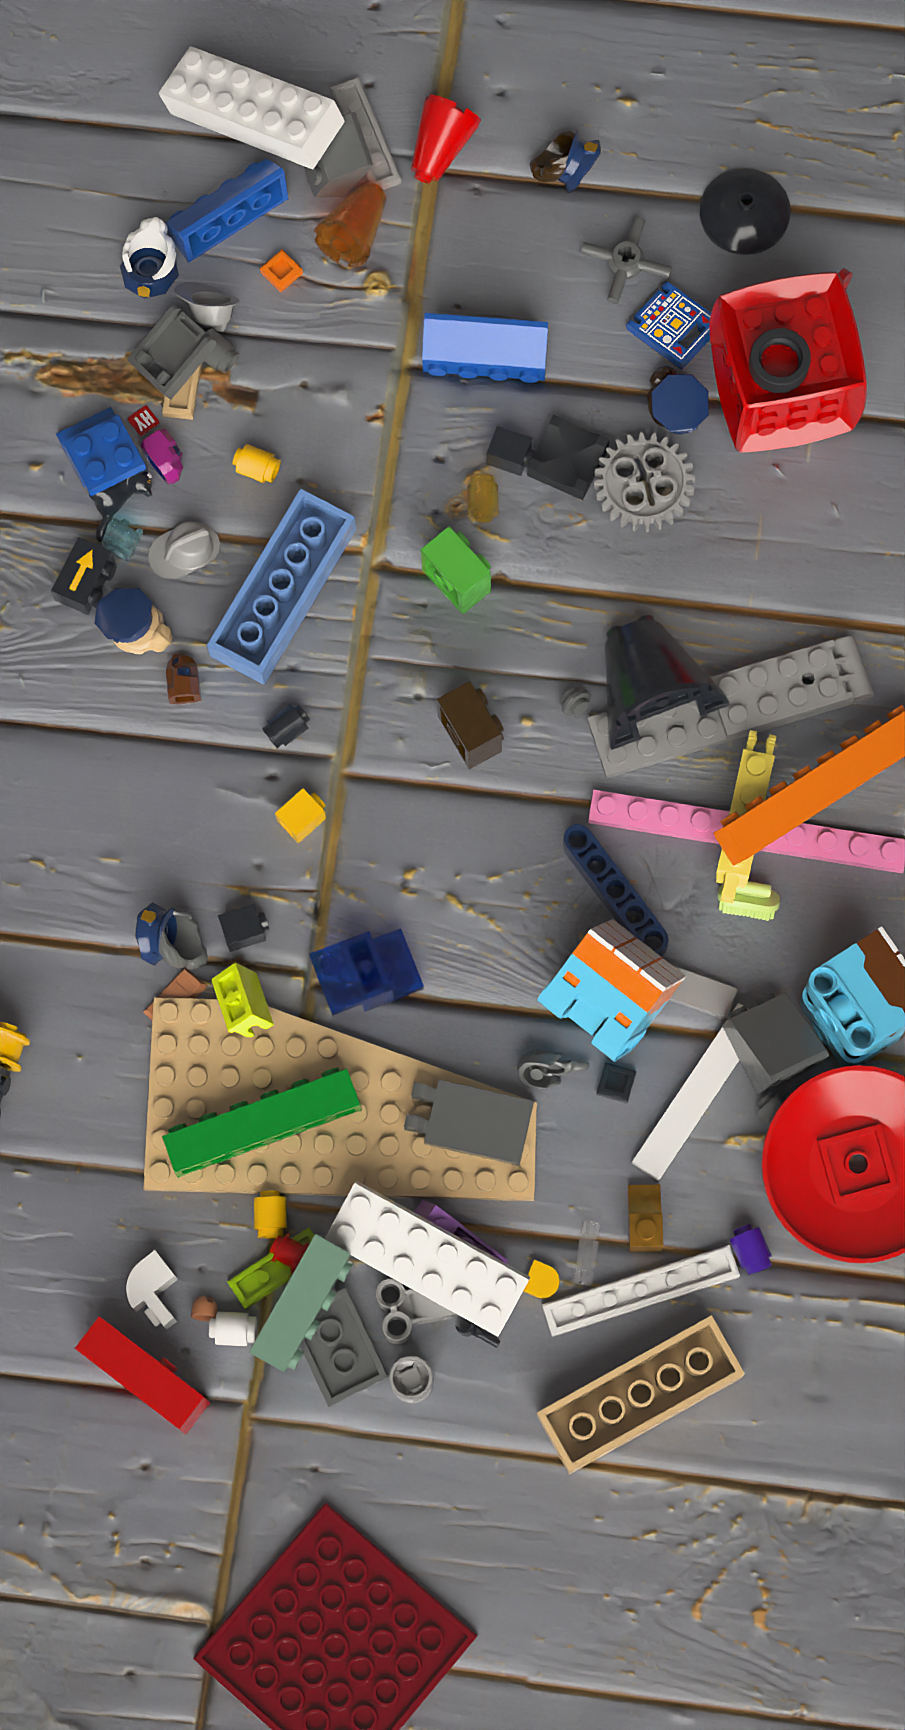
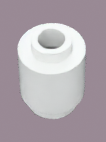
M217 1312L216 1318H210L209 1338H215L216 1345L247 1346L248 1343H254L257 1339V1316H249V1313Z

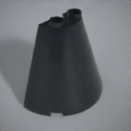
M641 616L637 621L623 626H615L607 632L605 665L608 741L611 750L640 740L641 737L636 722L695 701L700 716L730 705L726 694L663 625L654 620L653 616Z

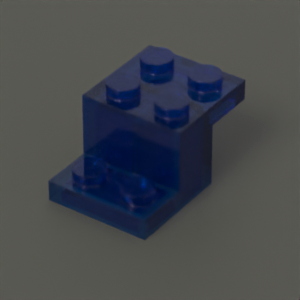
M401 928L372 939L370 931L309 954L332 1016L362 1005L364 1012L424 990V985Z

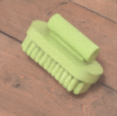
M748 881L745 888H736L733 904L720 901L718 909L722 910V913L739 916L746 915L747 917L762 918V920L766 919V921H769V919H774L775 911L779 908L780 896L771 890L772 885ZM724 884L718 889L717 898L719 901L721 900Z

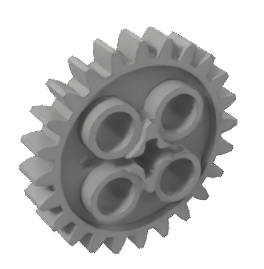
M640 432L639 441H634L633 437L629 434L627 435V444L624 445L621 441L616 440L617 450L615 451L607 447L606 455L608 459L599 458L601 468L595 469V477L598 480L594 481V489L600 490L596 493V500L604 501L602 504L603 512L612 509L610 513L611 521L621 517L622 528L628 522H632L633 531L637 530L639 524H643L645 531L649 532L650 524L654 523L661 530L662 520L665 519L672 525V514L674 513L682 517L683 509L681 506H690V499L687 496L694 495V487L690 485L695 483V475L689 474L693 471V464L685 463L687 460L686 452L677 455L679 444L668 447V437H665L659 443L656 442V433L652 434L650 440H645L643 432ZM635 458L640 460L646 483H649V493L655 503L654 506L649 505L644 483L640 481V472L634 461ZM655 459L659 460L662 465L658 468H652L646 463ZM621 469H629L632 471V475L621 477L617 472ZM661 487H667L672 492L669 495L662 496L656 491ZM636 496L641 498L642 502L638 505H631L627 502V499Z

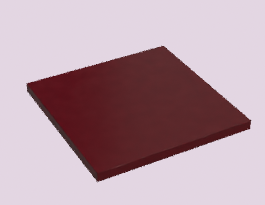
M325 1502L193 1659L271 1730H400L478 1636Z

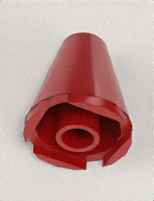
M437 95L426 96L424 100L411 164V170L415 172L414 178L426 184H430L431 181L437 182L481 122L479 116L471 110L465 108V111H462L456 107V102Z

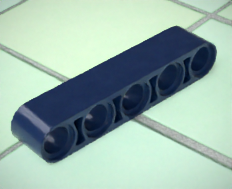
M581 824L570 826L565 831L563 837V850L618 924L644 944L645 940L650 936H656L662 941L661 947L652 949L662 957L666 953L669 942L668 934L591 831ZM580 836L585 839L586 844L581 848H575L570 845L569 840L572 837ZM593 861H599L604 864L605 869L600 873H594L589 870L588 865ZM618 886L623 889L624 894L622 897L612 898L607 893L608 888ZM631 911H637L643 916V920L633 924L626 919V915Z

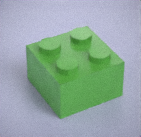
M448 526L420 549L422 571L463 615L491 592V575L489 570L491 566L483 555L478 554L476 556L469 548L471 545L468 539L460 531L455 533Z

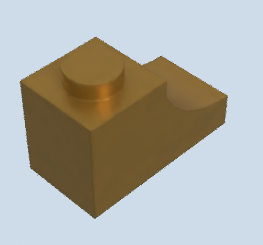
M660 1184L628 1185L629 1252L662 1251L663 1215Z

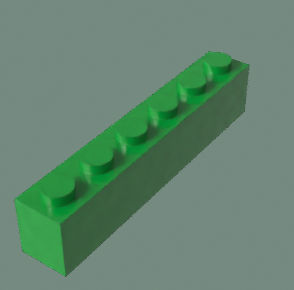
M339 1067L332 1068L321 1074L322 1078L310 1082L308 1078L292 1083L290 1085L292 1089L279 1093L278 1090H272L260 1096L261 1100L248 1104V1101H242L230 1106V1111L224 1114L217 1115V1112H212L198 1118L199 1123L187 1127L183 1123L167 1130L168 1134L163 1135L162 1139L174 1173L179 1178L362 1111L348 1070H340Z

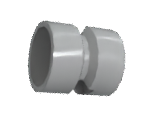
M403 1357L395 1362L390 1370L389 1380L391 1388L395 1395L406 1403L414 1404L423 1401L433 1389L434 1380L431 1369L419 1357Z

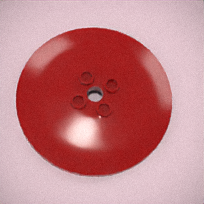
M856 1065L831 1069L799 1085L787 1096L775 1112L768 1126L762 1148L761 1170L765 1193L774 1214L783 1227L797 1241L810 1250L837 1261L861 1264L880 1262L905 1253L904 1076L874 1066ZM855 1154L862 1155L866 1161L865 1169L860 1173H854L849 1168V1160Z

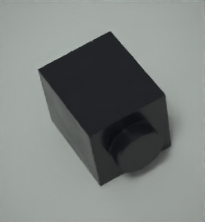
M497 426L486 453L487 465L522 476L524 468L528 466L536 450L532 449V438Z
M255 904L218 915L230 952L266 941L264 931L270 929L264 911L258 913Z

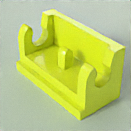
M235 962L211 979L229 1032L233 1033L235 1031L245 1037H253L254 1033L250 1027L260 1026V1028L268 1029L274 1025L256 972Z

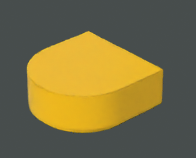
M534 1259L528 1276L531 1278L523 1292L540 1299L549 1298L558 1290V1273L554 1268Z

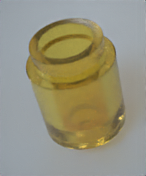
M479 474L471 477L470 483L467 486L468 515L479 523L491 522L494 517L499 515L498 484L495 483V478L491 475Z

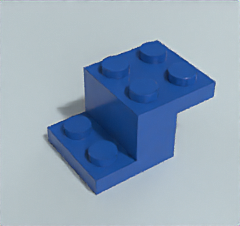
M111 407L56 433L84 488L86 487L90 496L146 469L145 463L119 415H115Z

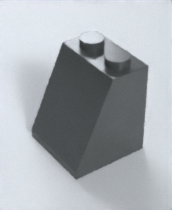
M770 993L756 1001L758 1006L747 1010L746 1006H742L728 1014L730 1019L722 1025L757 1095L813 1069L829 1056L826 1048L786 993L775 997L774 993Z

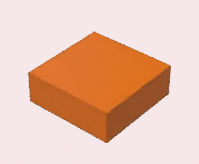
M283 249L260 267V273L280 293L303 274L302 268Z

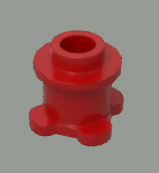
M287 1233L285 1237L278 1235L269 1251L273 1254L272 1262L279 1261L290 1268V1273L293 1274L309 1243L306 1242L302 1245L290 1238V1233Z

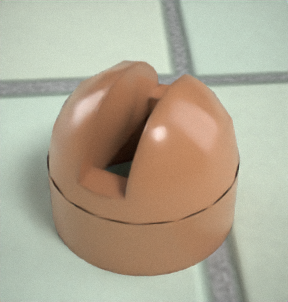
M204 1295L197 1297L192 1305L191 1318L197 1321L210 1322V1318H216L218 1312L217 1302L212 1297L207 1298Z

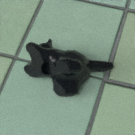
M141 471L93 496L89 494V497L95 502L97 510L102 515V520L96 529V539L98 542H102L114 515L133 494H144L147 497L152 495V475L149 472Z

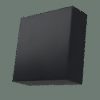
M605 1062L596 1095L627 1104L637 1071Z

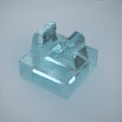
M114 518L107 525L102 546L127 562L134 556L143 530L139 528L134 531L128 527V520L119 521Z

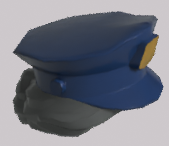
M152 902L138 914L135 937L140 949L141 959L152 965H156L160 960L164 959L168 965H172L177 969L186 967L188 970L198 969L207 963V948L202 944L198 922L193 919L192 913L178 911L175 908L167 911L165 908Z

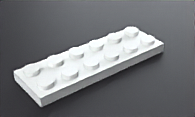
M358 1181L352 1186L325 1237V1240L349 1252L357 1259L497 1337L500 1335L531 1278Z

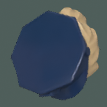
M115 588L98 601L94 624L107 639H112L118 648L140 655L149 650L162 652L172 644L173 636L171 629L164 625L163 614L152 605L153 602L140 588Z

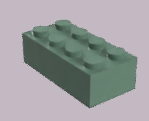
M315 1234L249 1353L283 1372H286L289 1367L295 1370L304 1354L299 1349L305 1337L312 1340L320 1325V1322L315 1319L321 1309L328 1311L337 1295L332 1290L338 1279L344 1282L353 1266V1263L348 1261L351 1254Z

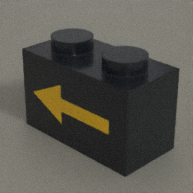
M78 537L51 589L55 601L89 615L92 607L96 608L98 601L102 599V588L106 580L110 581L115 574L117 564L115 563L112 551Z

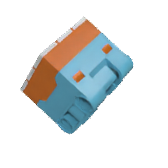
M612 919L588 931L555 978L539 995L537 1001L558 1018L569 1017L590 1035L594 1036L591 1044L615 1062L635 1048L645 1035L649 1025L686 976Z

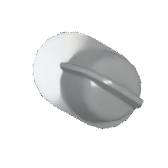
M182 283L174 288L175 295L188 302L193 321L209 330L214 329L217 332L225 331L226 325L232 317L233 306L240 302L238 298L229 296L205 284Z
M191 521L180 523L174 529L154 540L149 548V565L156 575L164 579L183 577L214 561L220 549L218 534L205 523Z

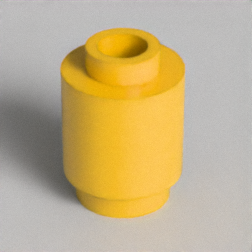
M246 444L243 448L239 447L233 458V465L236 466V473L262 483L266 481L273 483L279 472L281 460L275 458L273 453Z
M260 1191V1197L254 1198V1230H257V1238L275 1239L278 1235L284 1237V1230L287 1229L286 1197H281L280 1191Z

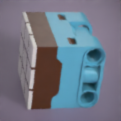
M882 926L811 972L800 997L802 1011L813 1025L819 1038L842 1067L861 1066L905 1037V959ZM807 995H809V998H810V1000L812 1001L813 1004H811V1003L808 1001ZM844 1049L846 1050V1052H847L850 1056H860V1057H859V1058H856V1059L849 1058V1057L845 1054Z

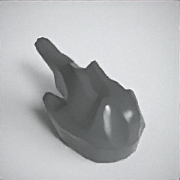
M536 1049L522 1055L517 1064V1071L524 1085L534 1089L546 1090L561 1083V1078L554 1075H565L573 1071L587 1070L589 1062L559 1059L562 1056L560 1053Z

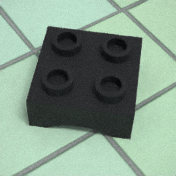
M553 414L545 434L527 466V476L583 500L595 477V469L600 467L599 458H604L607 447L609 448V438L580 429Z

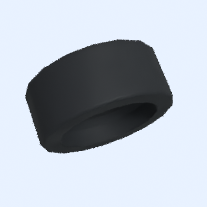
M786 328L771 329L762 333L754 342L749 357V372L754 382L762 389L772 393H787L796 389L805 380L811 363L810 349L805 339L797 332ZM771 345L790 347L798 356L796 371L787 377H776L768 374L761 365L763 351Z

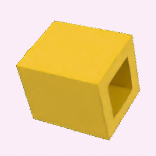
M303 788L275 812L276 820L299 843L326 819L325 811L323 810L326 805L317 794L313 792L309 795Z

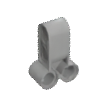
M395 1279L383 1280L376 1289L378 1306L382 1310L390 1312L383 1320L382 1331L385 1339L392 1344L406 1342L412 1333V1326L461 1317L413 1289L405 1290L403 1285ZM393 1287L399 1291L400 1297L395 1303H386L382 1300L381 1294L386 1288ZM391 1321H403L407 1327L406 1331L400 1336L391 1335L387 1329Z

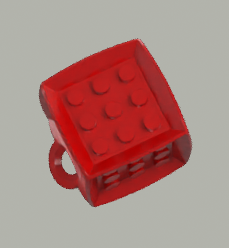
M842 268L838 273H810L772 279L720 294L717 298L710 317V342L713 366L725 420L738 452H756L799 446L853 430L859 422L866 405L867 381L858 328L846 292L852 278V272ZM786 328L797 332L805 339L810 349L811 363L805 380L796 389L787 393H772L762 389L754 382L749 372V357L754 342L762 333L771 329ZM771 345L763 351L761 365L770 375L787 377L796 371L798 356L790 347Z

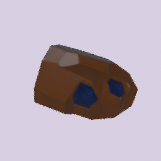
M183 653L173 654L166 667L167 691L170 704L181 705L201 701L197 664L194 659Z

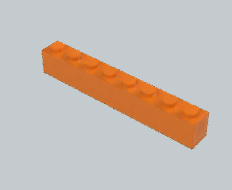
M900 705L886 715L889 720L883 724L880 720H877L865 727L863 731L866 735L860 739L855 734L839 744L842 750L835 754L833 750H830L817 758L818 766L811 769L807 765L792 774L795 780L787 785L786 781L783 780L770 788L768 791L771 796L765 800L760 795L745 804L744 807L747 811L740 816L735 811L722 819L720 823L723 827L713 832V835L731 864L734 866L753 856L905 757L904 706Z

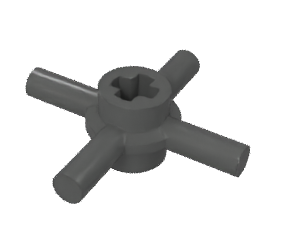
M640 217L633 219L627 240L617 244L612 250L586 242L582 246L581 254L608 261L609 268L615 274L607 300L614 304L619 303L626 279L633 278L641 271L669 279L672 267L646 260L643 251L638 247L645 225V220ZM624 258L629 259V262H623Z

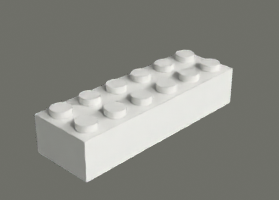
M192 46L189 47L159 91L160 97L172 115L310 169H314L345 122L335 101Z

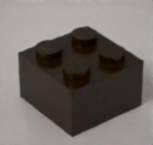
M470 681L437 698L438 718L469 770L501 753L502 740H504L502 734L504 728L496 714L492 716L489 714L486 707L488 701L480 687L475 689Z

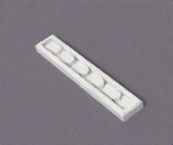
M738 1003L734 1010L742 1007L743 1005ZM723 1027L632 1161L633 1165L657 1181L661 1179L739 1062Z
M730 1245L542 1304L551 1335L555 1337L739 1278L740 1274Z

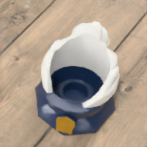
M158 217L141 221L140 228L128 235L122 252L123 262L120 265L125 288L142 298L166 294L172 283L179 276L176 264L175 243L171 237L166 235L168 228L164 221Z

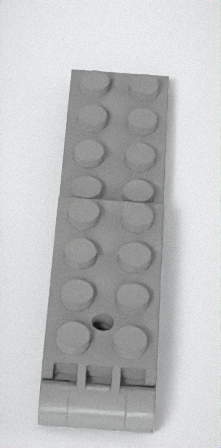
M847 636L836 641L830 640L711 676L710 678L726 694L730 703L729 706L700 716L695 701L636 722L641 739L611 750L608 741L607 712L587 717V722L607 779L749 736L750 730L759 733L851 704L861 703L872 698L874 693L853 636ZM810 679L813 683L806 685L802 680Z

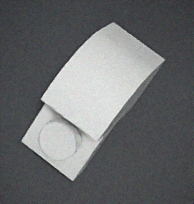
M155 1250L141 1260L130 1272L126 1284V1294L131 1307L136 1312L147 1304L149 1308L144 1311L155 1327L161 1323L167 1330L177 1321L159 1299L158 1295L178 1279Z

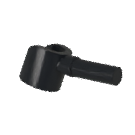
M472 1322L467 1330H461L455 1325L457 1331L462 1336L470 1337L473 1335L495 1348L500 1343V1340L484 1332Z

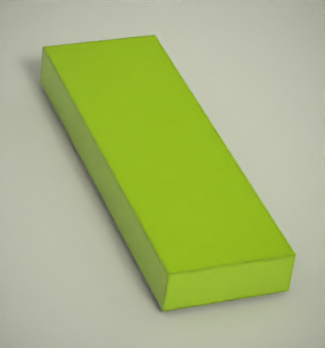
M308 1227L292 1239L302 1245L306 1242L310 1244L315 1235ZM269 1253L227 1281L245 1310L289 1282L293 1275L290 1273L291 1271L288 1266L279 1261L272 1262V1253Z

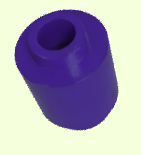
M747 1224L733 1231L735 1237L730 1239L731 1245L741 1268L746 1269L748 1275L772 1266L770 1260L772 1254L760 1227L753 1229L751 1224Z

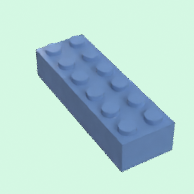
M300 488L209 640L207 648L210 657L265 685L357 530L355 517Z

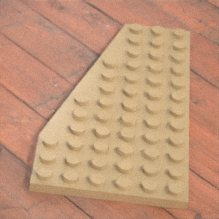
M154 997L143 1187L145 1191L260 1194V1191L274 1190L280 1191L282 1195L348 1196L352 1186L358 1181L385 1197L534 1201L536 1102L533 1105L520 1166L425 1145V1134L404 1130L407 1114L429 1120L433 1103L412 1099L411 1094L414 1082L437 1089L440 1079L518 1098L522 1097L271 1007L268 1008L274 1025L268 1029L252 1026L250 1028L253 1030L254 1036L245 1037L235 1031L231 1033L227 1030L218 999ZM339 1067L340 1070H348L362 1111L179 1178L174 1173L162 1139L163 1135L168 1134L167 1130L183 1123L187 1127L199 1123L198 1118L212 1112H217V1115L224 1114L230 1111V1106L242 1101H248V1104L261 1100L260 1096L272 1090H278L279 1093L292 1089L290 1086L292 1083L308 1078L310 1082L322 1078L321 1074L332 1068Z

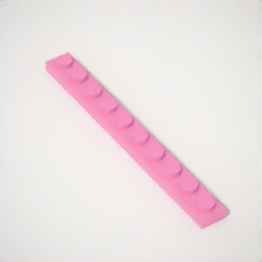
M593 790L588 823L719 844L713 832L723 827L720 821L727 817L730 811ZM805 823L800 824L760 850L902 874L905 868V839Z

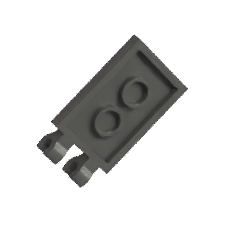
M440 1079L437 1089L414 1082L411 1094L412 1099L433 1103L429 1120L407 1114L404 1130L425 1134V1145L520 1166L534 1101Z
M346 1288L336 1292L337 1295L328 1311L320 1310L315 1319L320 1322L312 1340L305 1337L300 1346L328 1407L388 1378Z

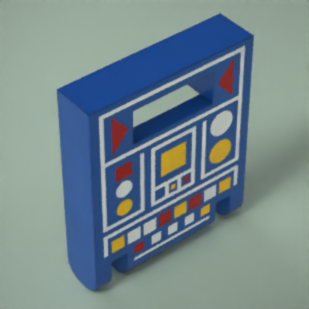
M666 281L661 286L663 292L657 290L634 315V320L640 324L638 325L633 320H629L626 323V328L634 336L683 370L710 340L711 312ZM697 324L698 331L701 334L686 349L679 343Z

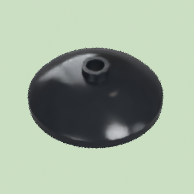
M735 169L718 176L706 188L700 203V221L706 235L718 247L735 254L750 255L771 248L783 237L790 221V201L784 188L770 175L754 169ZM747 199L751 201V204L744 205L741 201Z

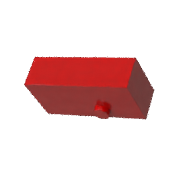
M100 1316L74 1348L184 1434L188 1433L210 1404L204 1396L175 1375L178 1370L176 1366L164 1357L158 1362Z

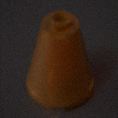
M376 183L361 184L317 224L314 229V233L316 232L317 234L315 238L316 245L331 260L338 263L342 259L349 262L347 266L352 268L361 267L367 262L387 201L382 187Z

